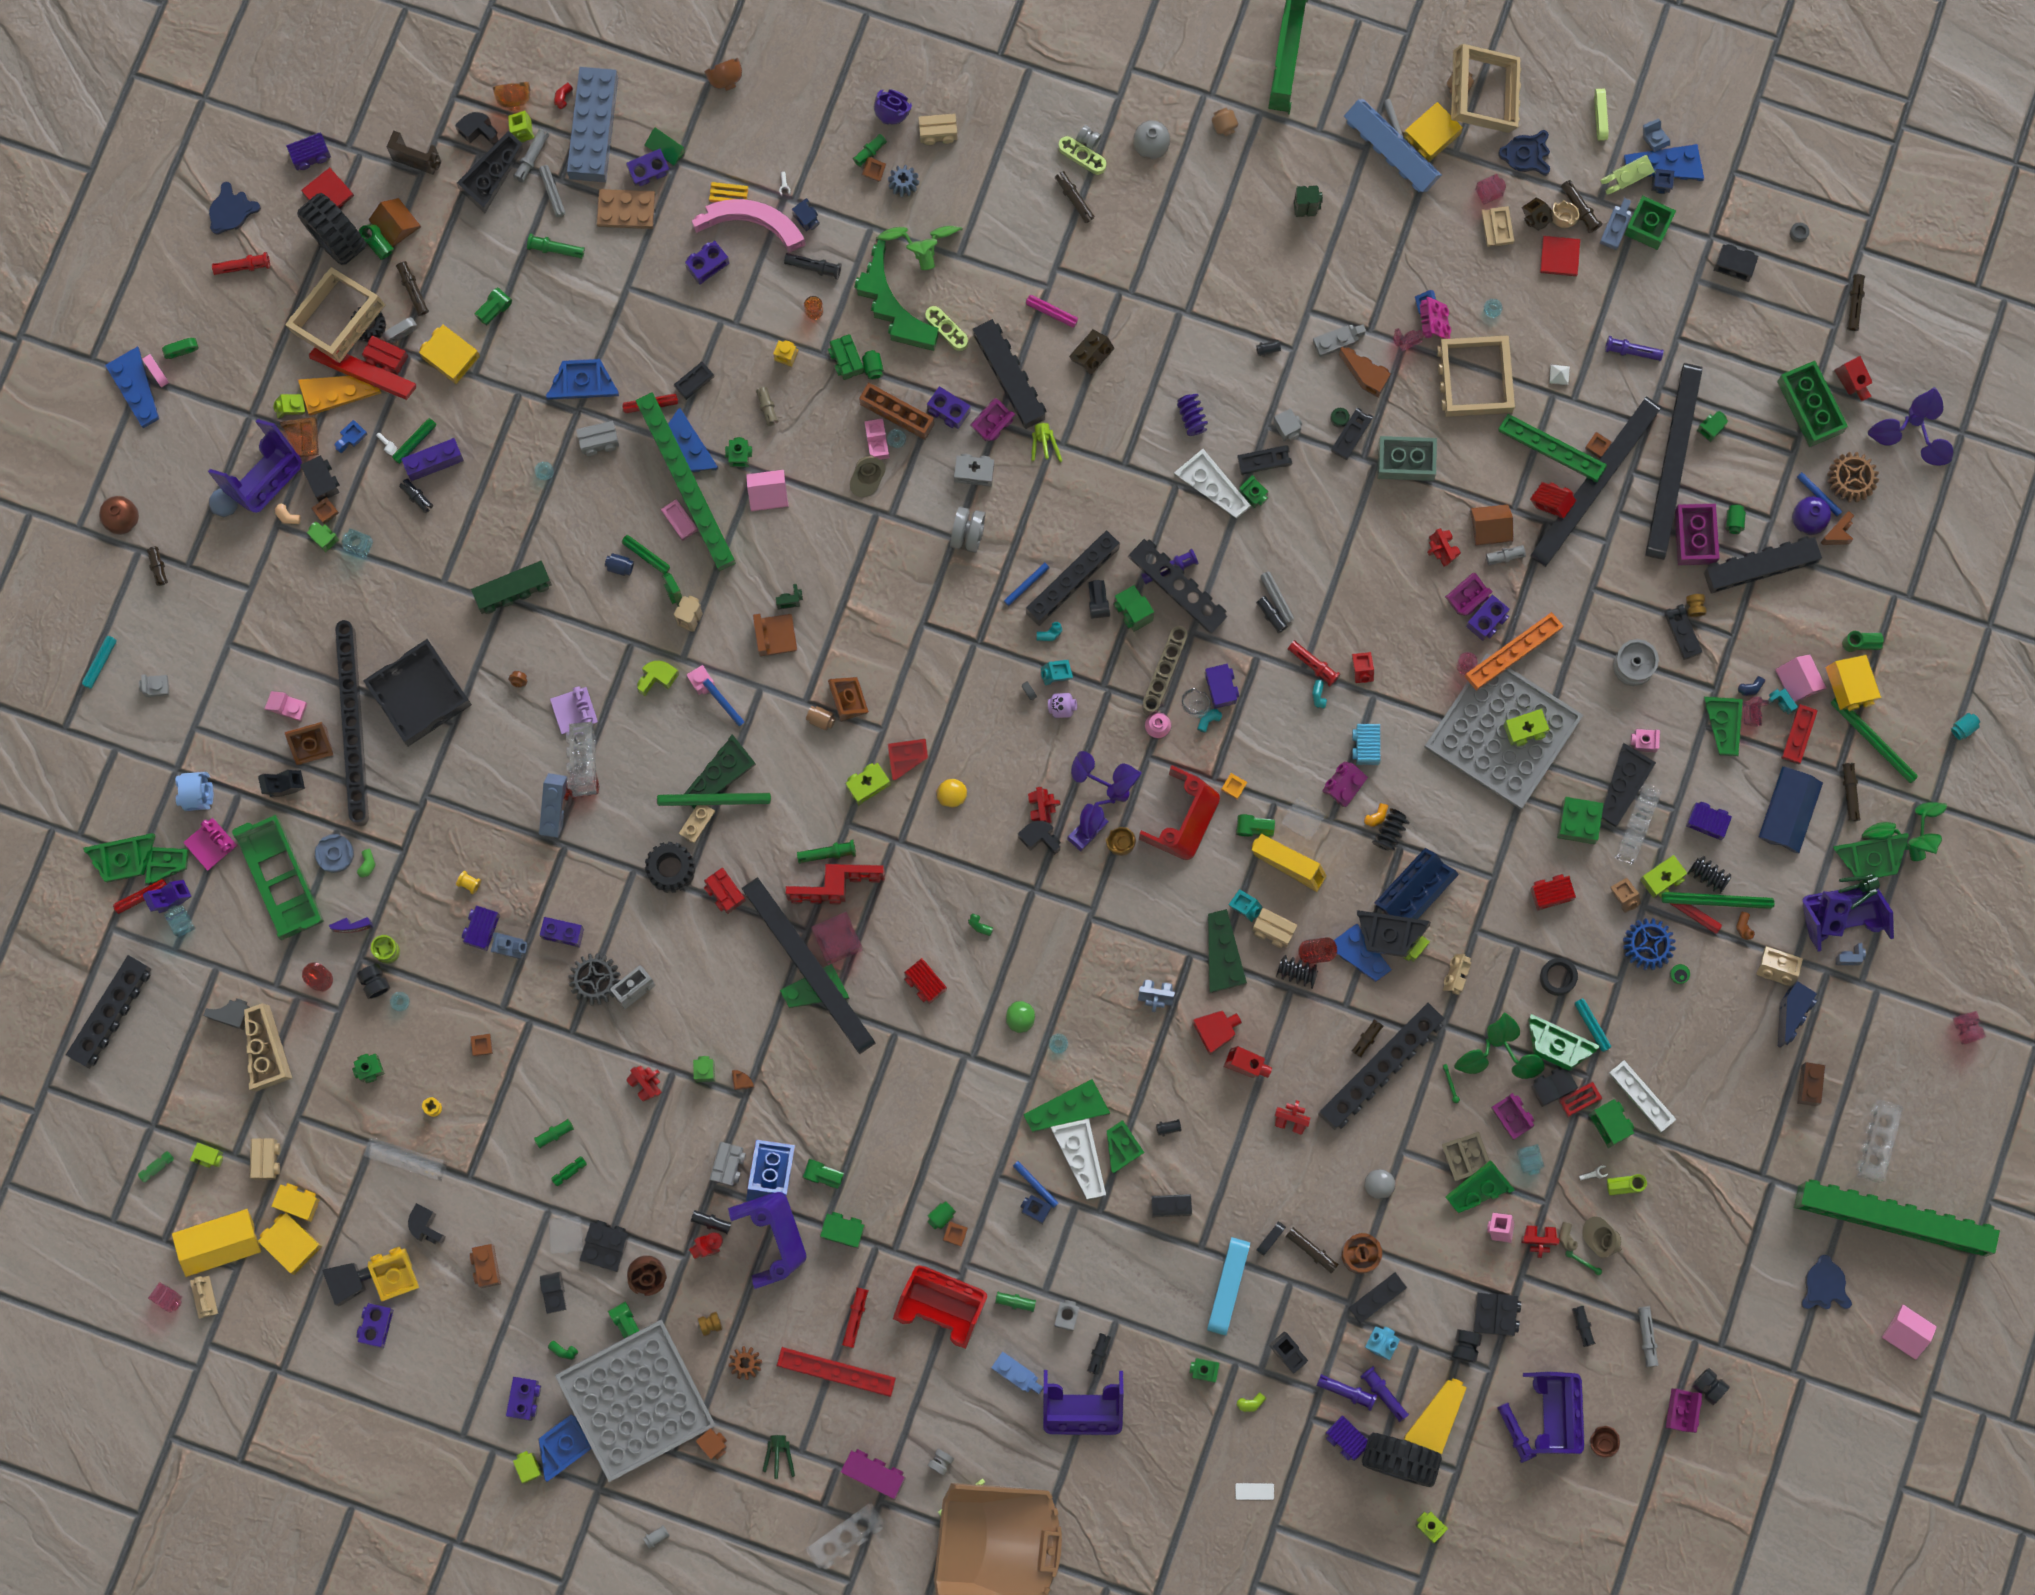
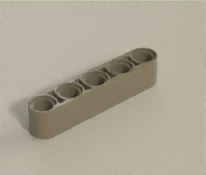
M1176 626L1171 630L1144 697L1142 709L1148 716L1158 713L1186 644L1188 633L1182 626ZM1181 633L1184 638L1176 640L1174 634ZM1169 650H1174L1177 653V655L1175 657H1169L1167 655V652ZM1166 667L1170 670V673L1164 675L1160 672V669ZM1157 684L1161 685L1163 687V690L1161 692L1154 691L1153 686ZM1148 702H1154L1156 704V708L1149 709L1146 707V704Z

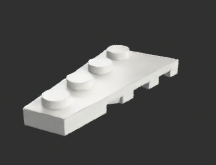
M1204 449L1174 472L1175 475L1236 519L1251 507Z
M1089 1119L1051 1127L1086 1199L1106 1196Z

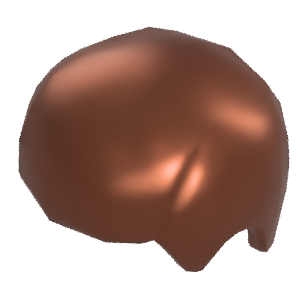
M1609 1426L1596 1428L1590 1438L1591 1449L1597 1456L1602 1458L1614 1456L1620 1448V1436L1614 1428Z

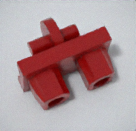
M1440 528L1429 536L1431 549L1427 553L1429 556L1435 555L1437 560L1440 559L1443 567H1445L1457 558L1461 552L1457 546L1450 547L1448 542L1453 539L1450 530L1442 531Z
M1036 787V791L1028 793L1029 803H1038L1039 808L1030 812L1031 820L1034 822L1052 823L1051 814L1056 813L1055 807L1061 805L1060 800H1054V794H1048V789Z
M640 1065L630 1070L631 1074L626 1081L632 1087L637 1086L639 1083L641 1084L643 1089L637 1094L642 1101H647L662 1093L657 1087L660 1083L657 1078L660 1074L658 1069L652 1072L649 1067L644 1070Z
M1296 1100L1294 1105L1287 1103L1286 1109L1277 1107L1275 1126L1285 1129L1287 1120L1295 1122L1292 1131L1302 1135L1306 1126H1309L1311 1117L1302 1115L1305 1112V1108L1299 1107L1300 1101Z
M1527 1225L1524 1236L1521 1238V1243L1537 1244V1246H1530V1252H1537V1258H1542L1543 1253H1550V1247H1543V1245L1557 1246L1559 1244L1556 1227H1544V1237H1538L1537 1226Z
M717 1232L698 1237L694 1240L696 1245L691 1247L689 1251L694 1259L700 1256L715 1255L720 1252L719 1248L723 1244V1238Z

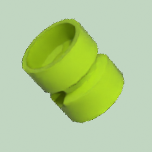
M377 936L371 943V952L380 962L390 964L398 959L400 955L399 945L390 936Z

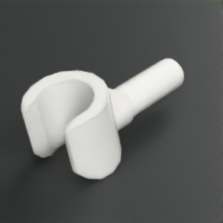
M781 172L782 186L779 189L780 195L782 196L783 189H787L790 196L791 190L786 183V174Z
M381 433L376 434L386 445L384 451L392 456L397 451V447Z
M1599 1166L1595 1171L1579 1176L1580 1181L1592 1177L1599 1179L1606 1177L1608 1174L1601 1175L1599 1172L1600 1169L1606 1166Z

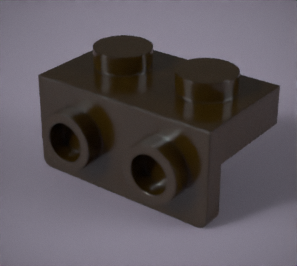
M1092 329L1069 357L1092 375L1108 355L1111 354L1114 346L1107 336Z

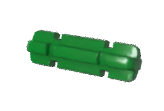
M166 1151L161 1155V1158L158 1157L149 1164L146 1170L140 1171L138 1173L139 1178L143 1182H147L151 1179V1175L154 1176L165 1168L166 1163L170 1164L174 1160L170 1152Z
M578 1157L574 1160V1163H570L562 1169L560 1174L554 1175L551 1178L552 1182L559 1186L563 1183V1180H567L577 1173L579 1168L585 1167L587 1163L583 1157Z

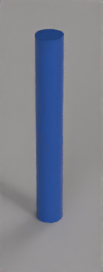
M1803 472L1797 476L1816 497H1820L1827 502L1831 511L1837 517L1843 512Z
M1043 563L1004 600V603L1010 606L1050 567Z
M708 678L702 682L703 685L734 722L741 726L744 720Z
M1019 1161L1013 1165L1047 1203L1052 1205V1208L1059 1204Z

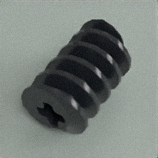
M1390 808L1391 814L1386 815L1387 820L1382 823L1384 827L1379 828L1380 834H1376V840H1373L1372 843L1380 849L1395 851L1392 844H1399L1395 838H1402L1399 831H1406L1403 824L1409 825L1410 822L1402 812Z
M1705 856L1697 858L1687 874L1689 875L1694 872V879L1701 876L1700 883L1707 880L1706 887L1714 885L1713 892L1720 889V895L1729 883L1731 874L1729 873L1724 876V869L1718 872L1719 866L1711 867V860L1704 863Z
M1284 955L1280 961L1276 977L1281 973V979L1284 980L1288 975L1289 982L1296 978V984L1303 980L1305 987L1310 982L1311 989H1313L1318 974L1317 964L1310 968V963L1306 962L1302 966L1301 959L1295 964L1294 957L1287 961V955Z

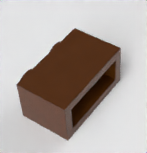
M1808 1062L1801 1065L1797 1104L1811 1106L1821 1104L1825 1065Z

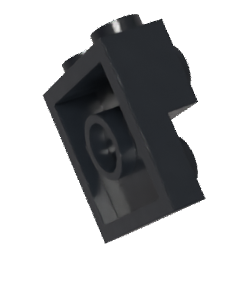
M596 1220L595 1223L591 1222L580 1261L618 1272L629 1234L625 1233V1228L615 1226L612 1229L607 1227L608 1223L600 1220Z
M1478 1292L1474 1332L1515 1336V1332H1519L1520 1321H1516V1315L1521 1311V1301H1518V1296Z

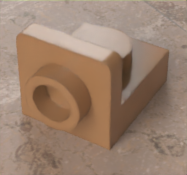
M1628 878L1611 886V891L1621 903L1624 913L1636 909L1641 904L1639 893Z

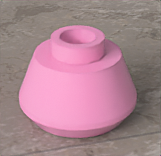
M1154 713L1146 719L1145 729L1150 736L1162 738L1170 732L1171 722L1165 714Z

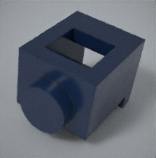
M1656 169L1652 177L1651 191H1656L1658 194L1670 193L1673 189L1675 171Z
M807 198L792 208L793 216L806 232L810 229H815L820 224L817 220L818 213L812 206L810 207Z
M1030 1195L1029 1198L1025 1197L1020 1208L1023 1209L1022 1214L1043 1225L1052 1205ZM1037 1206L1039 1211L1034 1213L1031 1211V1208Z

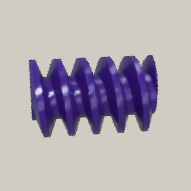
M1198 394L1185 395L1177 400L1180 415L1183 416L1182 421L1185 422L1184 427L1188 429V436L1199 435L1207 431V428H1204V426L1208 424V421H1202L1206 415L1199 414L1203 411V407L1197 408L1201 401L1194 400L1199 397Z

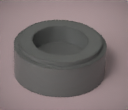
M1801 222L1795 223L1790 230L1792 240L1795 242L1805 241L1810 232L1808 226Z
M1028 681L1023 683L1022 688L1030 700L1037 698Z

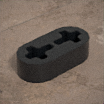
M1278 1221L1256 1251L1264 1256L1285 1230L1286 1226Z

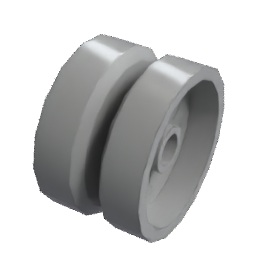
M959 506L953 525L950 547L960 549L966 538V550L976 553L984 532L985 512L976 510L972 514L971 521H969V508Z
M1640 639L1630 640L1622 645L1614 657V673L1626 685H1642L1649 681L1656 671L1659 662L1658 653L1653 645L1647 641Z

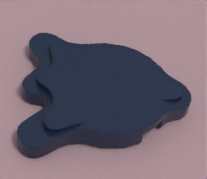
M1541 130L1539 133L1531 136L1518 135L1506 146L1500 148L1499 157L1506 161L1514 170L1521 172L1537 171L1546 176L1550 172V166L1542 158L1550 154V150L1545 144L1549 134L1546 130Z
M223 182L220 195L213 201L209 209L210 229L216 235L227 230H236L245 223L249 215L259 212L261 206L256 201H248L244 192L233 195L232 185L229 182Z
M1828 1255L1819 1256L1817 1262L1807 1272V1293L1801 1303L1805 1309H1810L1814 1305H1819L1823 1309H1829L1832 1301H1835L1843 1309H1848L1852 1305L1850 1298L1845 1292V1275Z

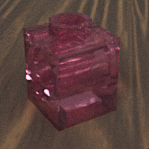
M1495 174L1478 182L1475 190L1483 205L1502 197L1506 184L1502 178H1499L1498 174Z
M159 1282L148 1299L171 1313L179 1308L182 1303L180 1300L183 1296L166 1284Z

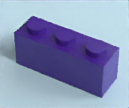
M455 438L401 458L411 482L464 461Z

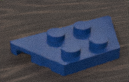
M600 359L562 361L559 372L555 375L553 384L546 394L547 400L619 396L617 388Z
M679 408L668 425L692 472H701V470L708 469L717 470L718 466L681 408Z
M571 1414L538 1438L544 1480L548 1482L592 1449L577 1418Z

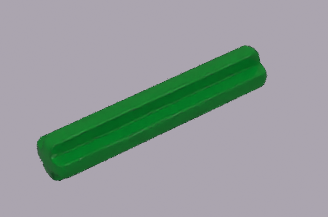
M428 418L392 455L393 460L400 464L402 462L401 458L408 456L436 427V423Z
M629 535L622 539L624 546L662 574H666L670 570V566Z

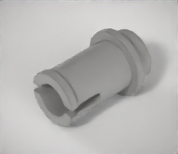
M662 1525V1527L651 1534H645L646 1537L643 1539L648 1548H655L657 1543L670 1535L664 1525Z

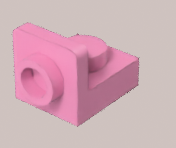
M703 665L687 674L698 695L709 693L702 683L705 679L708 678L715 686L713 679L709 676Z

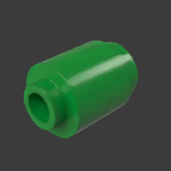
M875 350L865 352V355L862 356V361L868 379L881 378L884 369L880 353H876Z
M1731 505L1729 510H1727L1725 529L1731 534H1740L1741 531L1745 530L1746 512L1743 506Z
M945 1201L927 1215L929 1218L927 1222L934 1229L939 1228L941 1230L954 1218L953 1215L956 1211Z

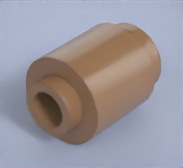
M811 706L806 716V720L810 721V724L826 731L828 728L833 727L836 718L833 717L834 713L818 706Z

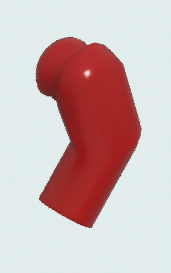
M568 82L555 92L554 104L559 109H563L567 105V102L564 100L565 96L573 90Z

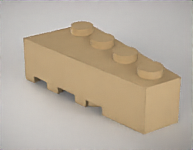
M262 1003L245 1009V1030L248 1043L246 1047L249 1059L248 1073L250 1075L249 1090L257 1092L292 1079L270 1005Z

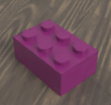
M1716 503L1678 504L1674 513L1678 565H1709L1718 562L1720 557Z
M859 1449L856 1452L851 1450L841 1473L896 1500L906 1479L903 1476L904 1472L895 1467H892L891 1470L886 1468V1463L877 1458H874L873 1461L868 1459V1454Z

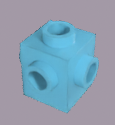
M1375 1326L1365 1348L1380 1357L1390 1360L1400 1339L1394 1335L1395 1331L1384 1326L1381 1329Z

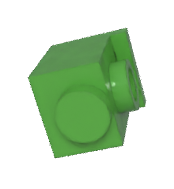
M314 522L308 529L307 534L325 553L339 541L337 535L325 524L321 526L318 522Z

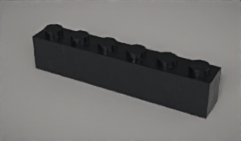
M993 319L973 328V336L1026 430L1045 420V413L1047 411L1044 404L1038 402L1036 398L1038 394L1035 388L1029 386L1027 382L1029 378L1026 372L1021 371L1019 368V359L1016 355H1012L1009 341L1003 339L1001 335L1003 331L998 323L995 324Z
M1806 536L1792 544L1789 541L1780 544L1778 548L1767 547L1757 554L1750 552L1745 554L1743 558L1737 559V557H1732L1722 564H1719V562L1709 564L1708 568L1704 571V576L1710 593L1819 563L1822 556L1816 538L1809 539Z

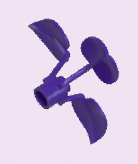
M1935 387L1912 401L1909 408V416L1905 417V422L1901 427L1898 420L1885 419L1868 430V435L1882 445L1890 446L1902 439L1901 431L1905 429L1908 422L1914 426L1921 425L1925 442L1928 445L1921 449L1922 459L1928 464L1936 466L1946 465L1952 461L1954 451L1951 443L1944 439H1936L1930 443L1924 425L1925 417L1934 420L1943 413V400Z
M1080 751L1075 756L1072 764L1071 774L1076 782L1082 783L1089 777L1107 786V796L1110 798V800L1096 802L1094 805L1086 804L1081 812V829L1087 838L1092 839L1104 820V811L1099 805L1114 804L1115 801L1126 802L1130 795L1129 790L1142 773L1129 764L1122 763L1117 766L1113 773L1114 783L1109 784L1091 775L1090 772L1095 767L1094 758L1090 753Z

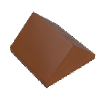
M399 198L380 202L369 218L372 225H377L381 229V234L392 247L421 227Z
M1508 504L1470 509L1476 546L1513 542V516Z
M857 677L828 680L841 722L869 712Z
M322 722L285 732L296 765L333 755L327 727Z

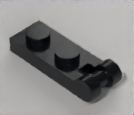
M1357 407L1332 447L1331 452L1348 460L1374 416L1366 415ZM1357 419L1362 420V421H1363L1362 425H1361L1360 423L1356 422V420H1357Z
M1285 445L1237 455L1241 475L1291 466L1293 463L1288 454L1290 452L1289 446ZM1280 454L1282 459L1277 460L1276 455Z
M1678 605L1673 610H1664L1665 617L1683 660L1702 654V649L1688 619L1684 605ZM1679 615L1681 620L1676 622L1674 617Z

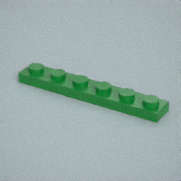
M1507 414L1498 428L1500 433L1595 482L1599 481L1607 468V464L1510 414Z

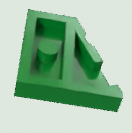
M152 847L147 863L145 884L150 885L187 870L189 850Z

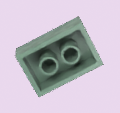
M1380 436L1378 441L1377 479L1434 481L1436 476L1437 438Z

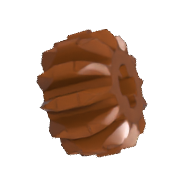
M743 1346L741 1354L735 1349L734 1351L738 1356L730 1355L729 1357L735 1363H729L728 1366L736 1367L731 1373L734 1375L739 1371L738 1379H741L743 1374H745V1380H749V1373L755 1378L756 1374L753 1370L761 1371V1368L756 1366V1364H761L762 1360H755L760 1354L756 1352L752 1355L754 1350L752 1347L746 1353V1347ZM742 1359H750V1362L748 1363V1368H741V1365L743 1364L741 1361Z

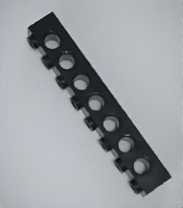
M1427 1003L1318 1114L1334 1130L1338 1127L1342 1129L1349 1122L1347 1117L1351 1113L1356 1115L1363 1108L1360 1104L1365 1099L1369 1102L1376 1095L1374 1090L1378 1086L1384 1087L1390 1080L1388 1076L1392 1072L1396 1074L1403 1067L1401 1063L1405 1059L1409 1061L1417 1053L1415 1049L1419 1045L1423 1047L1430 1040L1428 1036L1433 1031L1437 1033L1444 1026L1442 1022L1445 1018ZM1425 1022L1428 1025V1030L1421 1031L1418 1024ZM1412 1036L1415 1043L1408 1045L1405 1042V1037ZM1394 1049L1399 1050L1401 1058H1394L1391 1055V1051ZM1385 1063L1388 1071H1379L1378 1064ZM1368 1076L1372 1077L1374 1079V1085H1366L1364 1082V1078ZM1351 1091H1359L1361 1098L1358 1100L1353 1099L1350 1095ZM1337 1105H1346L1347 1112H1338Z

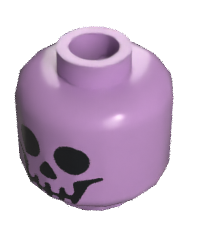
M1070 693L1053 694L1052 698L1048 700L1049 713L1055 718L1071 717L1073 712L1077 710V701L1073 699Z

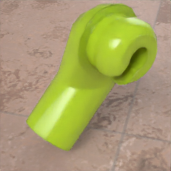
M1259 1392L1253 1400L1238 1399L1236 1405L1243 1412H1255L1267 1398Z

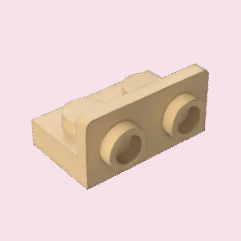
M1766 946L1756 974L1765 979L1791 986L1799 977L1803 959Z

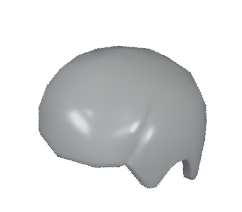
M1377 1169L1370 1172L1365 1178L1364 1187L1370 1196L1382 1199L1392 1195L1395 1190L1396 1181L1391 1173L1383 1169Z

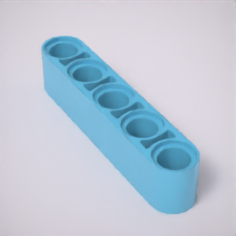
M1231 1237L1207 1331L1227 1335L1250 1247V1242Z

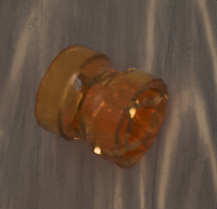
M817 296L808 297L804 302L806 316L814 320L819 319L823 315L824 310L822 300Z

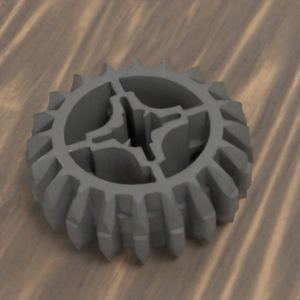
M596 953L595 959H593L591 954H588L589 960L582 956L581 960L583 963L580 964L578 961H575V965L578 968L571 967L570 969L575 973V975L568 976L569 979L574 980L569 983L570 987H575L571 992L573 994L578 993L576 995L578 1000L583 997L582 1002L584 1004L590 999L591 1006L594 1005L595 1000H597L598 1005L602 1004L601 999H604L606 1003L609 1002L606 996L610 995L614 998L610 988L620 981L615 979L621 976L620 972H614L618 969V966H611L614 962L612 959L606 962V955H603L600 960L599 953ZM595 965L604 966L609 970V973H598ZM589 966L588 975L580 979L583 970ZM594 974L599 978L596 986L590 981V979H593L592 976ZM610 979L607 988L600 993L601 984ZM580 986H592L594 994L584 992Z

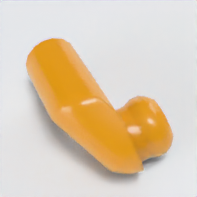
M1380 803L1377 813L1365 816L1364 823L1370 827L1382 824L1389 806Z

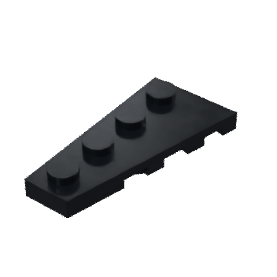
M1625 743L1622 744L1604 801L1601 818L1614 827H1617L1656 764L1655 761Z

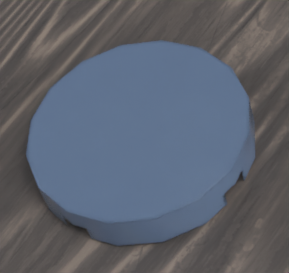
M338 834L323 837L315 848V859L318 865L331 873L347 869L354 857V849L351 843L345 837Z

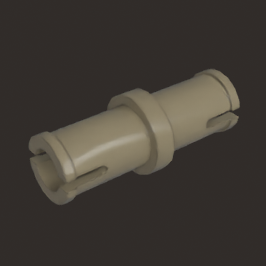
M761 387L756 390L761 404L760 410L764 413L766 424L772 426L778 423L774 411L775 405L770 399L768 388Z

